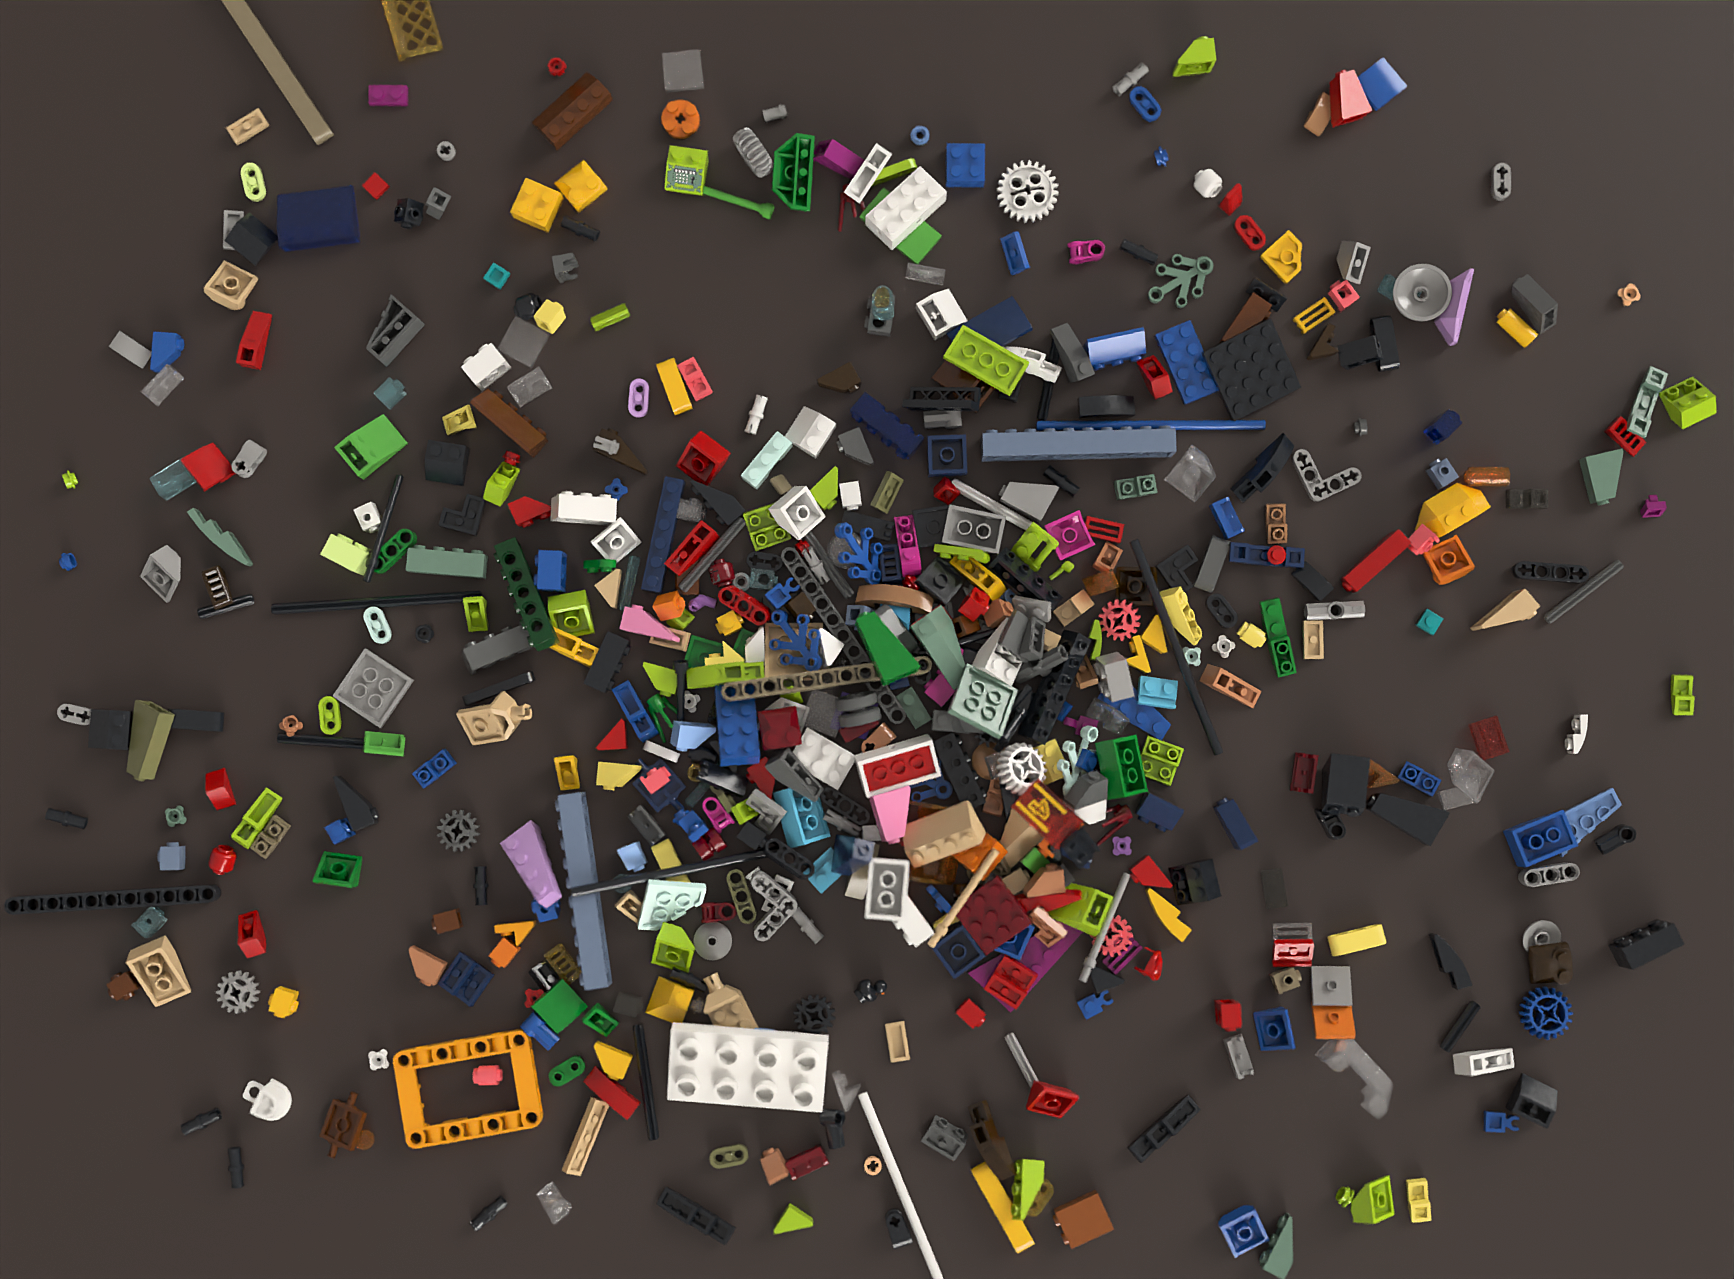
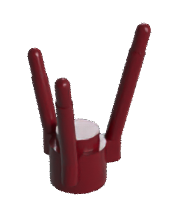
M849 184L843 185V192L840 193L839 232L842 231L845 199L846 202L851 203L853 217H857L855 200L844 193ZM861 200L859 204L863 212L866 208L863 200Z
M1117 804L1106 808V813L1115 811L1113 812L1114 817L1103 823L1102 827L1110 825L1115 821L1119 824L1097 842L1098 846L1123 825L1129 823V819L1133 818L1126 804L1123 806Z

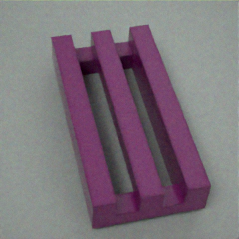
M1133 937L1129 938L1132 944L1127 946L1128 950H1123L1121 955H1118L1110 964L1108 963V960L1111 958L1109 953L1101 960L1115 975L1143 948ZM1135 945L1136 948L1114 969L1113 966Z

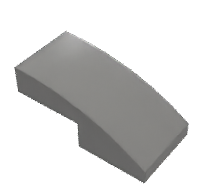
M121 331L118 332L109 345L110 348L142 369L152 353Z

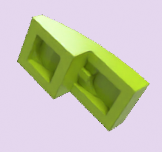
M1095 619L1088 639L1095 641L1089 658L1093 661H1096L1095 657L1100 656L1102 647L1101 626L1099 620Z
M1671 675V706L1673 715H1693L1695 697L1692 695V675Z

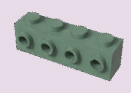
M414 545V548H408L406 571L486 579L488 556L480 550H471V553H464V549L452 548V551H445L444 547H433V550L426 549V546Z

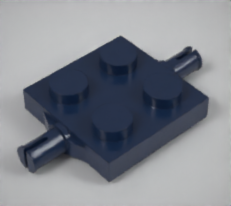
M641 758L635 762L639 766L642 764L640 777L643 776L645 779L648 777L646 774L655 767L658 770L665 766L671 774L668 777L670 782L652 795L644 786L640 777L632 783L657 813L669 804L677 812L684 808L677 800V797L687 786L662 758L651 766H647Z

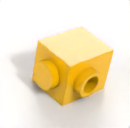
M733 610L716 618L718 621L715 624L720 634L724 633L726 637L743 628L741 624L744 621L741 615Z
M282 986L277 987L274 994L272 993L269 998V1011L274 1012L273 1015L280 1018H285V1016H289L293 1012L295 1013L299 1004L297 1001L299 992Z

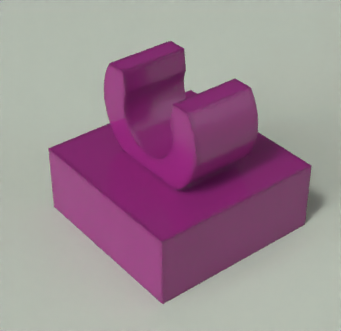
M1649 495V499L1645 500V505L1640 510L1641 517H1661L1667 508L1666 502H1658L1657 495Z

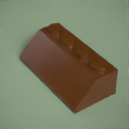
M586 72L534 119L532 124L559 150L613 100L611 93L598 79Z
M486 389L469 402L533 458L548 442L545 438L547 434L541 428L537 427L535 429L531 426L532 421L524 414L522 417L516 413L518 409L510 402L508 404L502 401L504 397L496 390L492 392Z

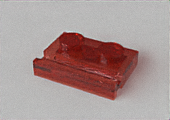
M1497 715L1469 724L1481 761L1509 752Z

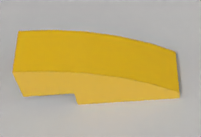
M554 627L560 643L549 648L591 668L599 648Z
M1147 887L1145 891L1155 914L1168 931L1179 941L1183 942L1191 932V929L1177 919L1181 911Z

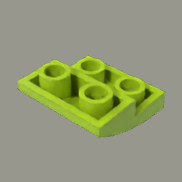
M774 503L742 513L755 551L792 539L790 533L777 524L768 510Z
M1147 736L1140 753L1145 778L1171 786L1184 748Z

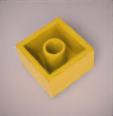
M525 178L510 213L515 219L549 232L564 198L561 192Z

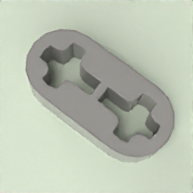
M1506 163L1497 164L1491 171V193L1493 198L1499 201L1504 200L1511 193V170ZM1500 168L1502 172H1505L1502 177H1500V173H1497ZM1501 184L1502 190H1505V193H1503L1502 195L1500 192H1497Z
M63 704L57 710L58 717L63 721L79 725H90V719L85 720V718L79 717L80 714L86 713L90 716V708ZM64 710H69L70 712H74V716H73V715H67V717H66V714L64 713Z

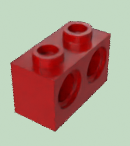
M1234 999L1215 1000L1216 1024L1225 1029V1031H1236L1237 1027H1242L1241 1003Z

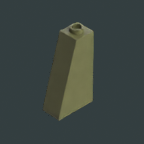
M135 700L127 772L138 781H145V779L154 780L175 714L151 701Z

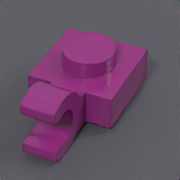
M1079 715L1078 720L1065 717L1063 725L1075 728L1074 734L1080 735L1083 727L1089 725L1097 728L1099 721Z

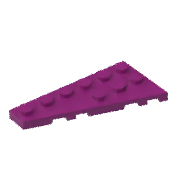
M1057 921L1062 924L1067 934L1049 948L1036 936L1030 937L1021 959L1017 960L1038 974L1027 994L1083 933L1082 931ZM1001 953L967 973L984 988L1004 954ZM992 995L1010 1012L1014 1010L1013 1007Z

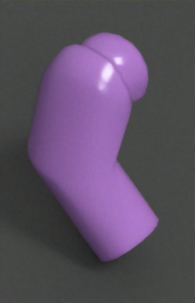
M702 594L690 600L689 609L692 612H696L704 606L715 608L717 599Z

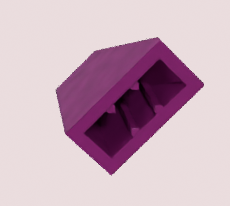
M834 139L820 141L814 150V161L851 180L865 161Z

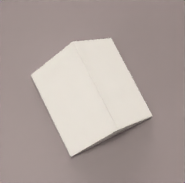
M621 517L590 541L605 559L616 560V563L642 543Z

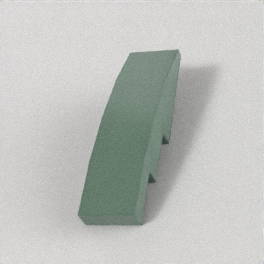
M192 508L187 511L198 528L214 544L244 565H253L232 532L226 531L223 533L216 521L211 519L206 521L198 509Z

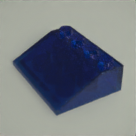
M354 186L277 195V235L279 247L284 251L360 242Z

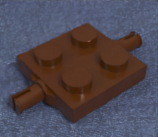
M350 1092L347 1103L333 1099L320 1137L326 1139L331 1144L327 1154L331 1158H335L339 1147L348 1151H354L367 1113L359 1110L354 1105L358 1096L355 1092Z

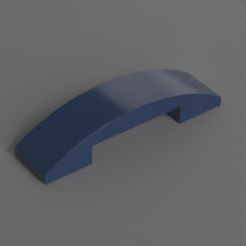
M1230 542L1229 562L1304 568L1305 548L1282 547L1286 552V558L1283 563L1274 565L1267 559V551L1272 546Z

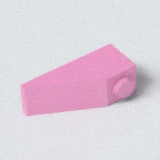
M632 604L631 608L624 607L619 629L679 642L680 638L653 615L644 611L642 606Z

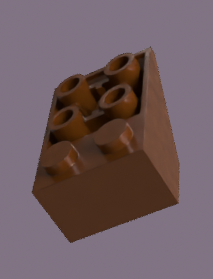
M947 360L931 378L942 387L981 388L979 409L996 389ZM956 392L951 393L954 397H959ZM970 392L965 399L974 401L975 392Z

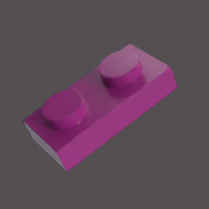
M369 85L368 104L370 106H408L407 85Z

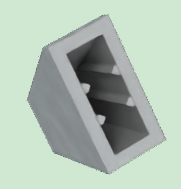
M1009 482L1008 486L1003 485L999 493L1002 496L1000 502L1040 523L1059 487L1056 485Z

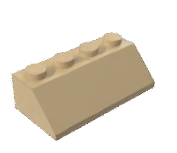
M967 800L907 823L905 836H903L905 853L913 867L917 868L981 844L986 831L970 802Z

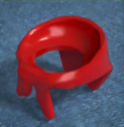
M1145 947L1144 949L1154 954L1151 956L1145 970L1136 966L1134 969L1144 976L1157 981L1162 971V953L1160 950L1154 951Z

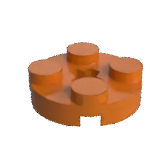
M676 100L669 102L663 110L662 124L665 131L671 137L686 139L698 130L700 117L695 105L686 100ZM679 115H683V118H686V121H682V124H678V120H676V117H679Z

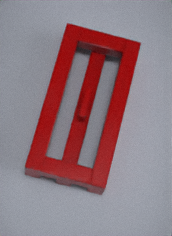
M1089 516L1086 517L1085 525L1087 530L1091 529L1118 535L1117 538L1089 532L1092 538L1121 543L1124 524ZM1094 522L1117 527L1119 531L1089 525V523Z

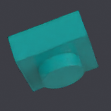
M493 262L483 279L501 290L510 273Z
M1425 609L1416 626L1430 635H1434L1443 618L1431 610Z

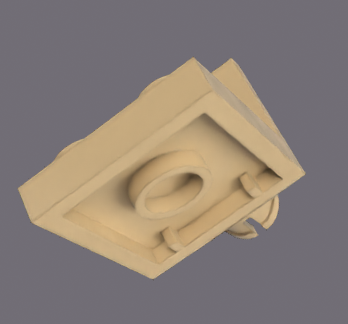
M501 691L491 704L461 709L456 715L472 745L507 740L521 720L531 718L532 709H527L530 707L528 704L518 706L513 698L505 691Z
M717 972L712 974L711 978L708 976L703 979L709 989L703 1011L705 1014L708 1013L714 1026L759 1028L741 990L729 985H723Z

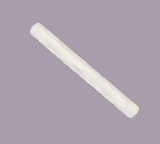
M953 479L952 483L960 491V494L995 514L1006 516V520L1025 531L1032 524L1030 520L961 481Z

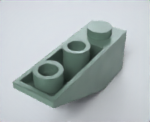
M1287 1212L1279 1218L1277 1222L1278 1228L1275 1234L1273 1233L1270 1236L1269 1246L1266 1251L1262 1252L1259 1259V1265L1264 1270L1281 1279H1285L1293 1263L1292 1217Z

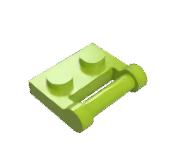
M1032 522L1010 551L1014 552L1034 572H1038L1042 562L1052 550L1059 546V542L1036 523ZM1042 541L1046 542L1047 545L1037 558L1031 557Z

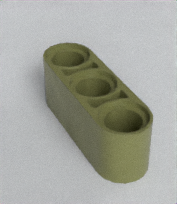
M733 869L727 874V883L740 921L750 924L756 919L757 911L744 872L740 869ZM734 872L741 875V881L738 883H734L731 880V874ZM744 891L747 894V899L739 901L737 899V892ZM746 909L751 910L753 913V918L750 920L743 917L742 913Z

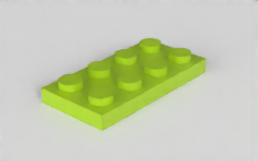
M962 325L943 356V359L1008 396L1011 395L1030 363L965 325Z

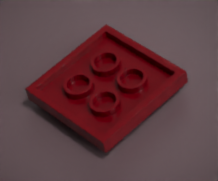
M998 875L972 892L956 915L986 955L1033 923L1031 917Z

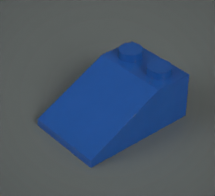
M1559 810L1503 830L1517 867L1531 866L1578 846L1564 810Z

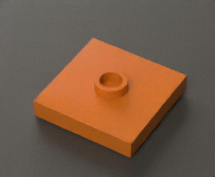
M1311 1002L1315 1039H1355L1352 1006H1312Z

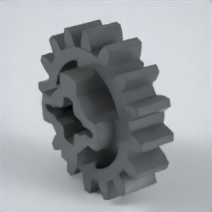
M453 810L452 816L446 813L447 819H440L443 825L437 826V829L441 830V833L437 834V836H442L443 838L440 843H447L446 849L452 846L453 852H456L458 847L461 852L465 851V846L468 849L472 848L471 842H477L474 837L480 835L479 832H476L480 825L474 824L477 819H471V813L464 815V810H460L459 814L456 810ZM457 818L453 825H448L451 820ZM465 821L469 823L471 829H468ZM459 827L462 833L458 834V832H455V828ZM447 833L450 834L452 840L448 838ZM465 836H469L467 841L460 844L462 842V838H464Z

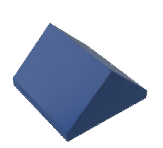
M1281 1006L1253 1012L1261 1051L1295 1049L1287 1009Z

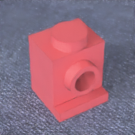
M1340 280L1330 286L1332 290L1328 293L1338 306L1340 312L1360 298L1347 280H1344L1342 283ZM1338 293H1343L1344 298H1341Z
M1422 524L1408 538L1412 542L1408 549L1416 556L1418 554L1422 555L1432 548L1434 541L1438 543L1440 540L1436 534Z
M665 766L658 770L655 767L646 774L648 776L646 779L642 776L640 780L652 795L670 782L668 777L671 774Z

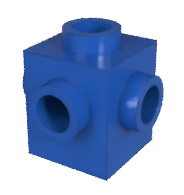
M534 897L531 907L533 913L537 914L540 923L558 918L561 902L558 899L548 908H545Z

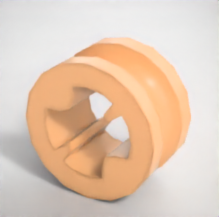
M876 1156L868 1157L864 1162L865 1171L870 1175H876L880 1172L882 1167L881 1160ZM872 1160L875 1161V1164L878 1163L875 1170L867 1167Z

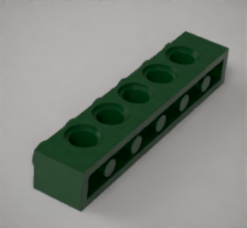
M513 537L495 545L496 553H494V557L497 563L502 565L503 569L500 572L503 579L508 580L509 586H507V590L510 596H514L516 600L513 604L516 612L522 615L523 619L520 622L523 629L528 630L530 636H527V640L530 646L535 647L539 652L560 643L539 590L534 585V578L520 543L516 537ZM511 559H515V562L513 564L508 565V562ZM522 575L519 581H514L517 576ZM524 592H529L527 597L521 598ZM535 608V612L528 615V611ZM542 625V628H541L540 631H537V632L534 631V629L536 628V626Z

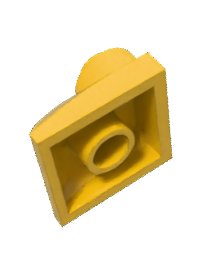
M584 160L554 183L578 213L608 190Z

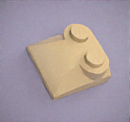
M223 261L205 285L204 292L213 301L229 309L240 310L244 307L245 299L258 281V277Z

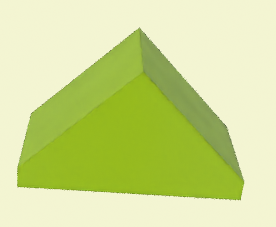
M789 1203L774 1227V1234L813 1226V1218Z

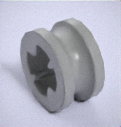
M441 142L437 147V153L441 159L449 161L454 158L455 149L450 142ZM443 148H451V150H449L450 153L448 155L443 153Z

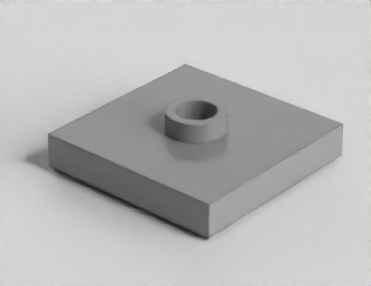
M1350 966L1310 967L1312 1006H1352Z

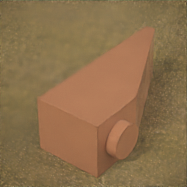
M1207 664L1199 680L1212 689L1251 708H1254L1262 692L1226 670Z

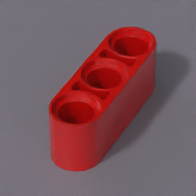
M728 585L718 593L719 601L756 625H762L771 618L770 608L734 585ZM726 590L732 593V599L726 597ZM743 600L748 603V609L742 607L741 602ZM758 611H762L764 613V620L758 618Z

